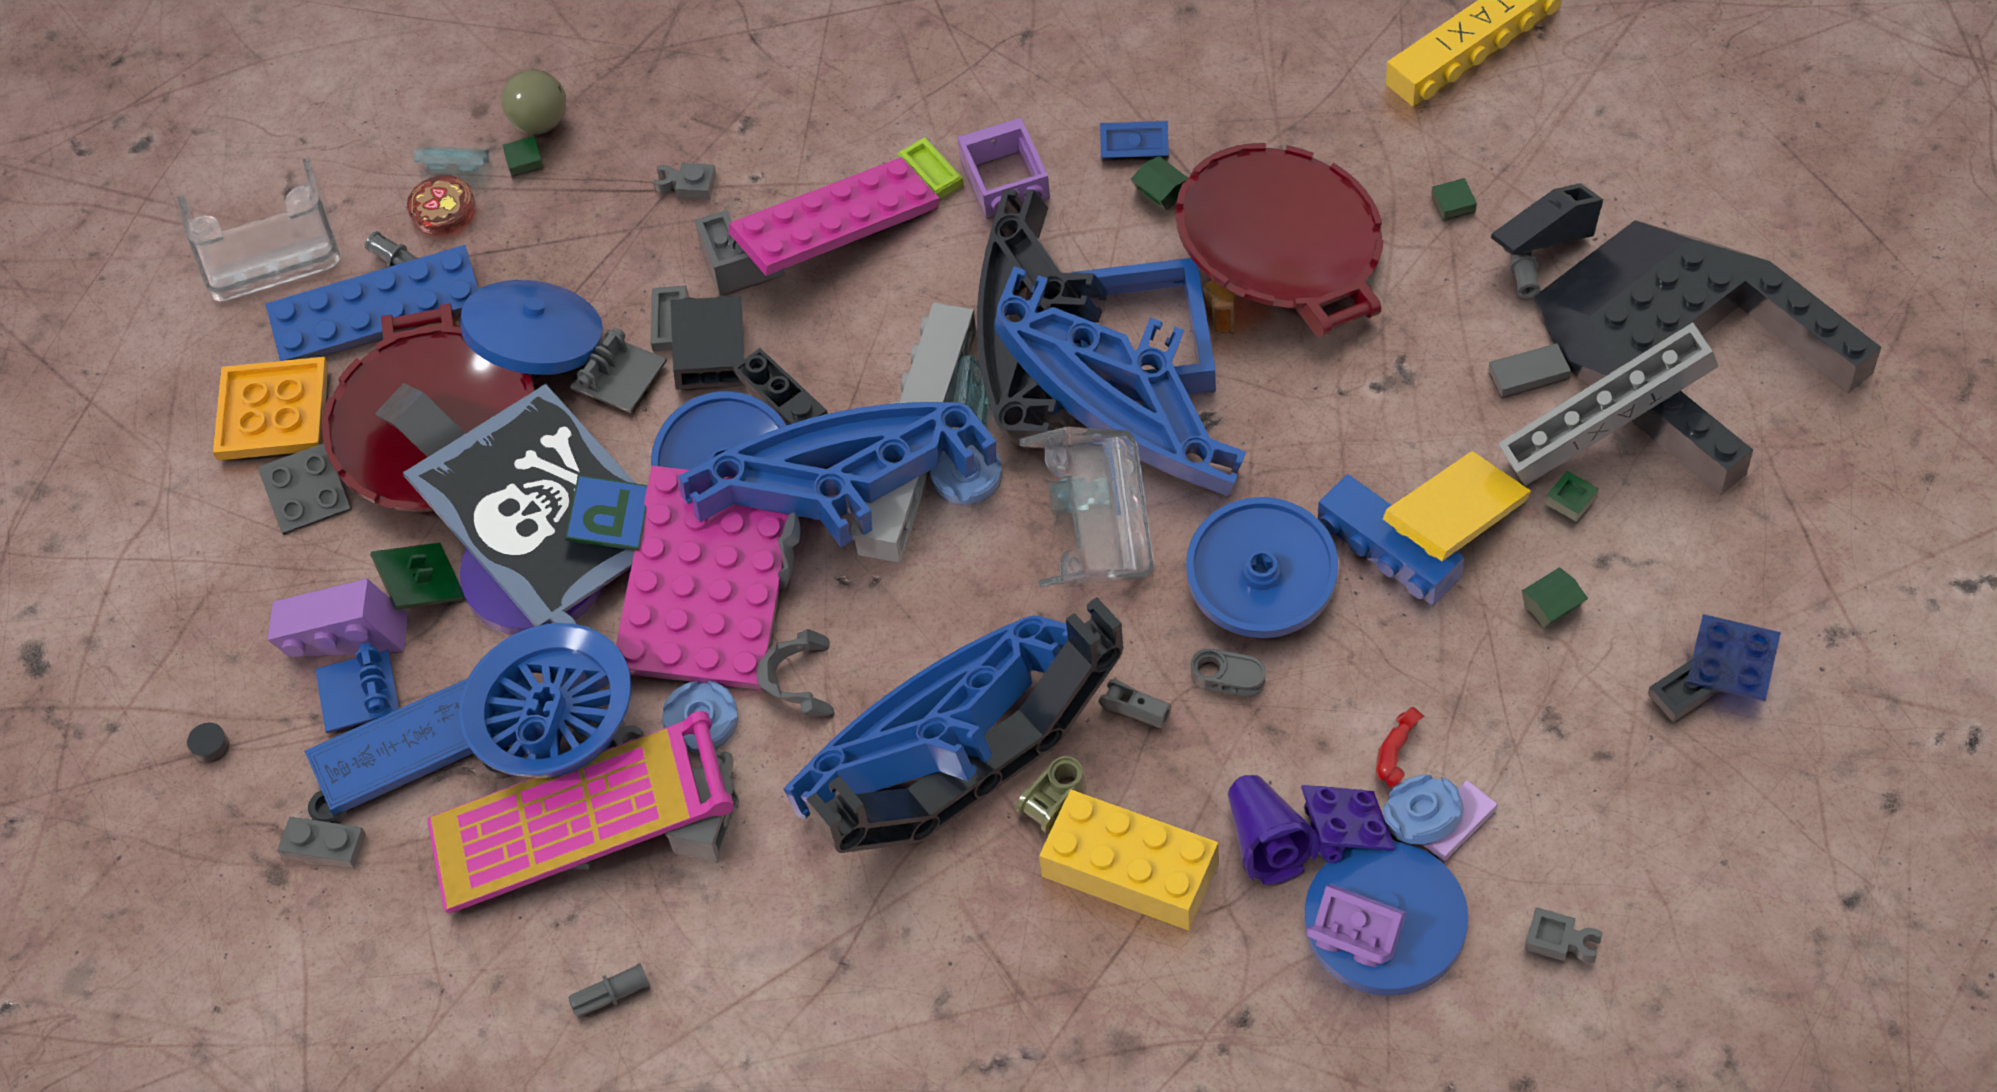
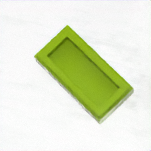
M926 137L897 153L898 158L902 157L934 191L939 200L964 185L963 177Z

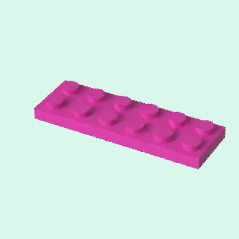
M900 157L730 222L728 233L764 275L767 276L937 209L939 197Z

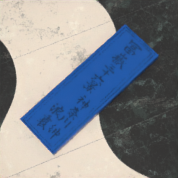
M524 675L514 682L529 691L532 689ZM467 679L304 751L332 815L347 811L473 754L463 737L459 722L460 698ZM507 691L501 697L521 700ZM494 712V716L507 714L506 712ZM504 730L493 732V737L500 734Z

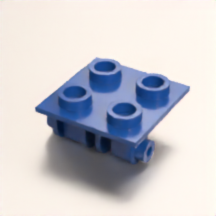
M362 643L358 647L359 650L356 652V658L315 669L326 733L370 722L399 709L388 649L379 652L372 643Z

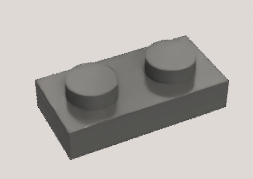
M289 817L277 851L282 858L354 869L366 833L362 827Z

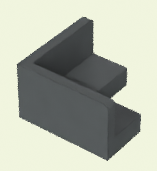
M728 210L695 219L700 249L719 295L775 279L785 274L784 269L770 275H764L728 233L729 223L732 222Z
M404 383L375 413L380 420L396 427L427 457L466 434L424 392Z

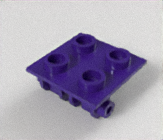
M1313 785L1301 786L1306 801L1304 811L1310 817V826L1318 835L1321 844L1319 849L1321 858L1329 863L1338 862L1342 857L1341 854L1345 847L1395 850L1374 791Z

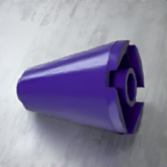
M1244 775L1233 782L1228 790V800L1243 867L1249 878L1253 881L1254 878L1261 879L1263 884L1273 885L1286 882L1305 871L1302 864L1310 856L1313 861L1318 856L1321 844L1316 831L1260 776Z

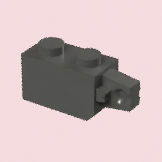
M715 750L726 793H729L732 797L733 811L723 816L706 817L666 832L665 836L668 837L674 853L718 862L739 799L731 780L734 763L731 753ZM702 764L700 768L692 767L701 804L711 797Z

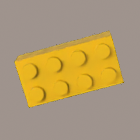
M1070 789L1041 850L1039 860L1042 877L1190 931L1219 865V844L1214 840Z

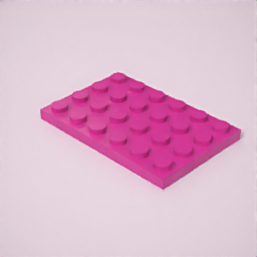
M651 466L644 501L647 510L639 551H634L616 646L627 662L630 675L689 682L697 681L698 683L712 681L723 686L762 690L757 680V667L759 661L768 652L780 590L778 572L783 569L778 538L782 537L789 514L731 505L706 520L699 522L694 514L693 502L687 505L680 492L678 476L689 470Z

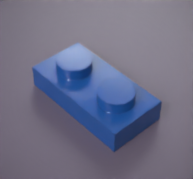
M1168 120L1100 123L1101 158L1169 155Z

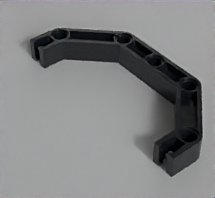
M1097 597L1087 604V611L1091 614V619L1088 622L1084 623L1075 613L1066 618L1068 640L1024 704L1017 712L984 734L993 756L985 763L979 757L967 755L970 763L975 765L977 769L976 774L969 781L938 771L924 776L905 789L855 794L845 781L838 776L829 783L830 791L832 793L836 792V796L832 800L824 803L816 792L807 798L813 823L838 853L914 844L927 839L1050 752L1061 742L1123 653L1122 623Z

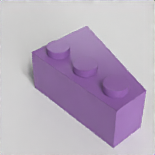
M367 578L274 601L267 640L288 657L356 654L359 650V645L367 642L372 643L379 652L387 649L389 653L404 652L409 614L403 609L395 610L390 597Z

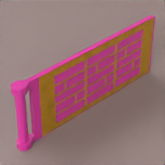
M697 711L690 714L680 723L603 751L593 761L571 773L547 778L534 777L430 816L427 822L442 904L446 913L456 912L706 817L723 816L731 813L734 809L731 795L726 793L710 734L712 723L709 714L705 711ZM689 734H695L711 797L703 804H701L684 736Z

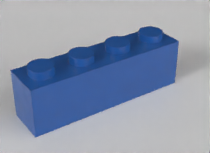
M1347 474L1318 502L1319 521L1325 526L1330 535H1336L1345 541L1355 554L1367 557L1377 565L1384 575L1390 578L1394 577L1404 584L1413 596L1418 599L1423 598L1434 606L1462 578L1464 556L1457 551L1444 561L1430 556L1424 548L1407 536L1399 534L1393 526L1383 520L1386 509L1392 506L1390 503Z

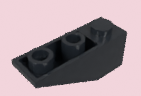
M1582 183L1553 189L1491 234V239L1502 246L1506 252L1512 255H1521L1524 252L1541 248L1547 249L1554 245L1593 237L1604 199Z
M761 348L732 368L752 396L773 408L786 425L828 414L827 410Z

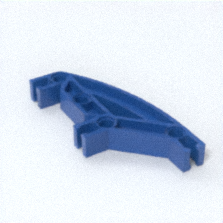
M1014 266L998 303L994 327L1004 345L1035 382L1078 421L1119 449L1161 471L1229 497L1246 451L1209 437L1172 364L1184 330L1174 327L1171 338L1167 337L1165 345L1169 348L1166 352H1163L1158 348L1149 346V341H1153L1157 329L1160 330L1163 324L1161 321L1150 317L1137 350H1134L1126 334L1054 307L1037 313L1045 294L1048 279L1038 275L1035 287L1032 286L1030 291L1032 295L1030 300L1014 296V290L1019 289L1021 280L1025 278L1027 273L1025 270ZM1013 314L1019 316L1022 320L1011 322L1005 316ZM1084 340L1090 346L1081 348L1075 345L1074 341ZM1142 366H1152L1158 372L1154 374L1147 373L1142 369ZM1101 377L1134 389L1142 406L1118 391ZM1186 454H1197L1202 459V462L1194 463L1186 457ZM1215 463L1232 468L1231 475L1217 470L1209 464Z
M907 402L867 406L809 418L767 432L743 442L678 476L681 497L687 505L693 502L694 514L699 522L706 520L731 505L784 514L795 512L797 516L821 520L839 546L843 547L853 540L852 535L849 533L848 522L846 519L841 520L843 515L846 513L851 514L859 523L860 531L864 535L872 531L871 509L865 502L872 503L937 467L942 451H945L963 476L967 478L977 472V467L974 464L973 451L971 449L967 451L966 448L973 445L984 456V462L989 466L996 462V440L974 412L962 403ZM897 460L899 462L891 463L889 461ZM834 465L829 469H823V467ZM827 495H837L835 497H826Z
M1041 616L1025 617L959 648L889 692L836 735L783 788L797 817L807 819L811 815L807 798L815 792L824 803L832 800L836 796V792L832 793L830 791L829 783L838 776L845 781L855 794L878 791L938 771L969 781L976 774L977 769L975 765L970 763L967 755L979 757L985 763L993 756L984 734L1033 684L1031 671L1041 673L1047 671L1068 640L1066 623Z

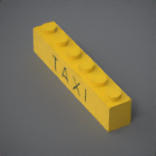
M1477 0L1387 61L1386 85L1414 107L1424 99H1430L1437 90L1449 82L1456 81L1462 73L1472 66L1481 64L1488 55L1497 49L1506 47L1513 38L1523 31H1529L1535 23L1545 16L1554 14L1559 9L1562 0Z

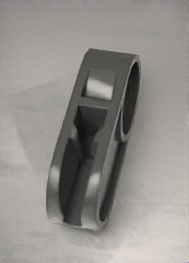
M1203 649L1198 651L1191 660V677L1193 682L1203 689L1252 697L1259 694L1265 686V667L1259 659L1252 656L1216 649ZM1213 662L1219 666L1220 670L1215 675L1205 676L1199 672L1198 668L1203 663Z

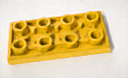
M1471 451L1387 508L1383 520L1393 526L1399 534L1407 536L1424 548L1430 556L1444 561L1526 502L1531 490L1474 451Z

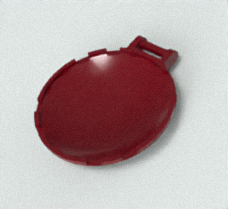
M1265 143L1237 145L1216 152L1201 161L1193 168L1192 174L1181 186L1176 203L1175 219L1178 234L1185 250L1208 277L1227 290L1246 299L1270 306L1295 308L1317 337L1326 336L1332 332V329L1361 317L1371 318L1381 313V303L1366 284V281L1373 274L1382 253L1384 243L1381 233L1382 220L1371 196L1351 174L1335 163L1329 166L1313 158V152L1286 145L1285 150L1266 148ZM1348 296L1355 303L1353 306L1330 315H1326L1321 308Z
M451 303L440 305V309L393 317L392 314L381 316L383 341L375 344V350L361 360L356 358L338 378L340 383L333 396L328 397L326 402L322 433L325 450L333 468L342 481L354 492L386 508L411 512L434 511L408 482L403 473L426 459L427 456L396 427L380 420L375 415L376 411L403 383L424 392L465 433L535 391L529 374L496 366L471 350L461 335L460 327H456ZM420 326H426V327H421V328H416V329H411V330H406V331H400V330H405V329H410V328H415V327H420Z

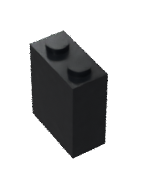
M722 295L714 298L695 299L687 297L680 300H670L675 389L745 386L732 369L745 359L741 296L730 297Z

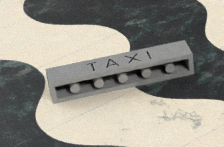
M1692 322L1502 440L1498 445L1524 486H1527L1718 368L1714 352Z

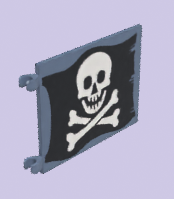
M546 384L403 472L408 482L534 626L545 625L549 622L551 624H576L574 619L565 612L631 569L634 550L565 540L578 475L630 483L635 482Z

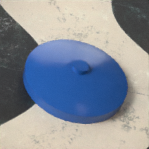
M507 280L492 283L478 289L465 301L460 320L461 335L466 344L478 356L507 370L537 375L563 373L583 366L589 362V356L595 354L594 349L600 346L603 331L602 321L598 312L584 298L563 287L534 280Z
M732 391L703 394L681 405L666 419L653 444L651 466L691 470L743 442L784 427L786 423L773 408L753 396Z
M1270 497L1245 498L1219 508L1209 515L1197 528L1187 551L1186 576L1194 601L1211 621L1230 632L1254 638L1279 637L1307 626L1327 607L1337 583L1338 556L1330 533L1312 513L1303 507L1282 499Z
M1394 841V851L1353 847L1344 850L1338 862H1327L1316 874L1308 890L1305 903L1306 933L1308 927L1315 924L1325 888L1330 884L1407 912L1393 959L1383 964H1378L1377 967L1367 966L1355 961V954L1342 949L1339 952L1322 949L1316 945L1317 940L1307 936L1314 955L1332 976L1356 990L1383 996L1416 992L1442 978L1460 956L1468 928L1466 898L1453 873L1430 853L1418 847Z

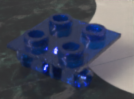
M1703 614L1687 683L1766 701L1781 632Z

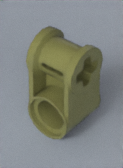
M1069 756L1055 759L1043 774L1022 793L1016 804V812L1020 815L1027 814L1041 825V830L1044 833L1050 834L1070 789L1082 794L1086 792L1085 778L1080 762ZM1065 777L1075 778L1070 784L1059 783Z

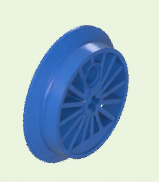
M552 623L525 629L508 637L491 649L478 662L468 677L459 704V722L463 737L472 752L482 762L500 772L538 778L555 777L571 773L598 757L616 735L628 710L631 698L630 671L618 647L609 638L596 630L571 623ZM532 673L542 674L543 682L539 684ZM524 675L532 689L529 691L514 682ZM610 684V689L599 691ZM507 691L521 700L501 697ZM609 705L608 709H599V708H597V707ZM495 711H497V712H506V713H507V714H502V715L494 716V712H495ZM583 721L596 722L601 724L596 729ZM568 727L588 737V739L579 745ZM504 730L500 734L493 737V732ZM564 735L572 750L561 754L560 742ZM513 744L507 752L503 750ZM526 754L528 759L522 757Z

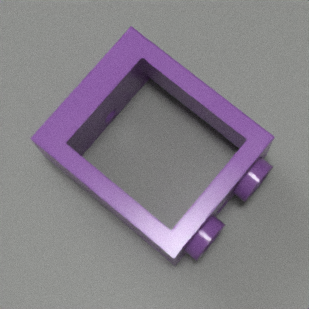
M1022 118L957 137L961 163L986 218L996 215L1004 189L1016 190L1018 192L1017 196L1023 203L1026 198L1024 195L1025 189H1034L1042 200L1050 198L1048 174ZM1020 152L1031 177L987 190L976 165Z

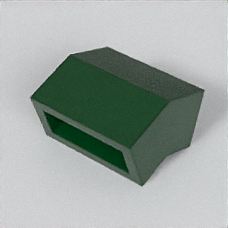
M1158 156L1144 163L1131 178V181L1136 189L1167 211L1177 200L1181 186L1188 177Z
M1560 567L1522 590L1524 607L1535 615L1543 628L1576 609L1588 599L1576 580Z

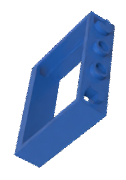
M1191 258L1071 272L1094 273L1108 291L1107 295L1184 286L1197 364L1174 366L1188 395L1216 391V370L1199 268ZM1079 340V343H1075V345L1081 348L1090 346L1084 340ZM1156 369L1144 370L1150 374L1158 372ZM1101 377L1133 401H1139L1134 389Z

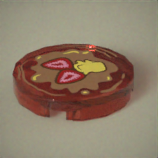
M438 175L428 178L414 187L408 196L406 208L411 221L414 222L420 231L430 234H446L453 231V227L459 224L463 226L468 222L474 213L475 199L470 186L461 178L451 175Z

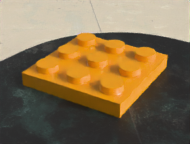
M316 357L221 367L213 454L217 461L298 453L323 444L322 422L326 404L328 378L326 358Z

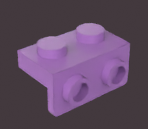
M1330 884L1325 888L1315 924L1308 927L1306 936L1317 940L1316 945L1322 949L1331 952H1339L1342 949L1355 954V961L1367 966L1377 967L1378 964H1383L1393 959L1407 912Z

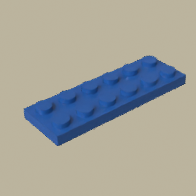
M462 245L268 302L265 305L280 361L322 357L383 339L381 316L392 314L393 317L440 309V305L447 303L452 304L454 317L460 316L467 298L479 288L466 245ZM415 327V328H410V329H405V330H400V331H406V330L416 329V328H420V327Z

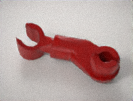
M1410 707L1406 712L1397 716L1395 721L1399 725L1397 728H1392L1378 749L1376 776L1380 781L1384 780L1385 784L1391 788L1395 787L1405 775L1404 771L1396 766L1399 751L1405 745L1409 731L1424 717L1415 707Z

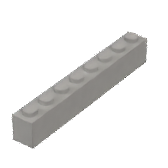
M939 303L932 304L929 316L924 315L921 322L919 344L915 343L911 351L912 366L910 371H905L902 377L900 401L895 400L894 403L954 401L977 331L974 309ZM892 460V461H889V462H891V463H896V462H899V461H897V460ZM930 471L872 503L865 502L871 509L872 531L863 535L860 531L859 523L854 519L851 535L853 540H855L858 555L897 563L901 562Z

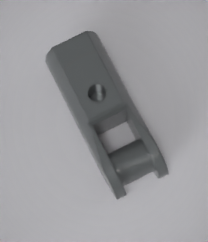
M1109 680L1107 683L1109 690L1106 695H1101L1098 700L1104 709L1132 717L1159 729L1164 728L1170 717L1171 704L1142 693L1119 680ZM1123 697L1128 699L1129 701L1128 703L1121 701L1120 699Z

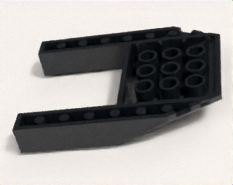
M1634 220L1534 296L1538 311L1545 319L1544 325L1548 335L1551 334L1554 343L1558 344L1571 372L1588 386L1601 380L1692 322L1701 335L1705 334L1738 307L1848 393L1874 373L1882 348L1771 261ZM1682 391L1677 392L1632 420L1635 425L1720 495L1747 475L1753 449Z

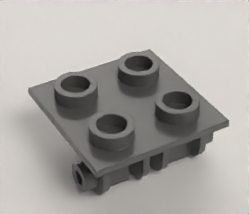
M614 328L612 331H607L602 344L594 349L595 354H591L588 358L589 362L584 369L579 370L577 373L578 377L571 385V389L631 413L667 362V359L626 343L624 341L625 333L618 328Z
M324 443L258 467L282 534L351 509L340 477L328 458Z

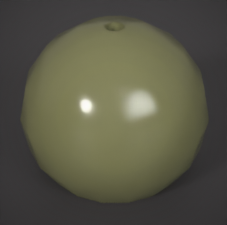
M529 69L518 72L507 80L501 93V104L507 119L517 131L535 136L547 133L560 124L566 111V94L561 83L551 74L542 70Z

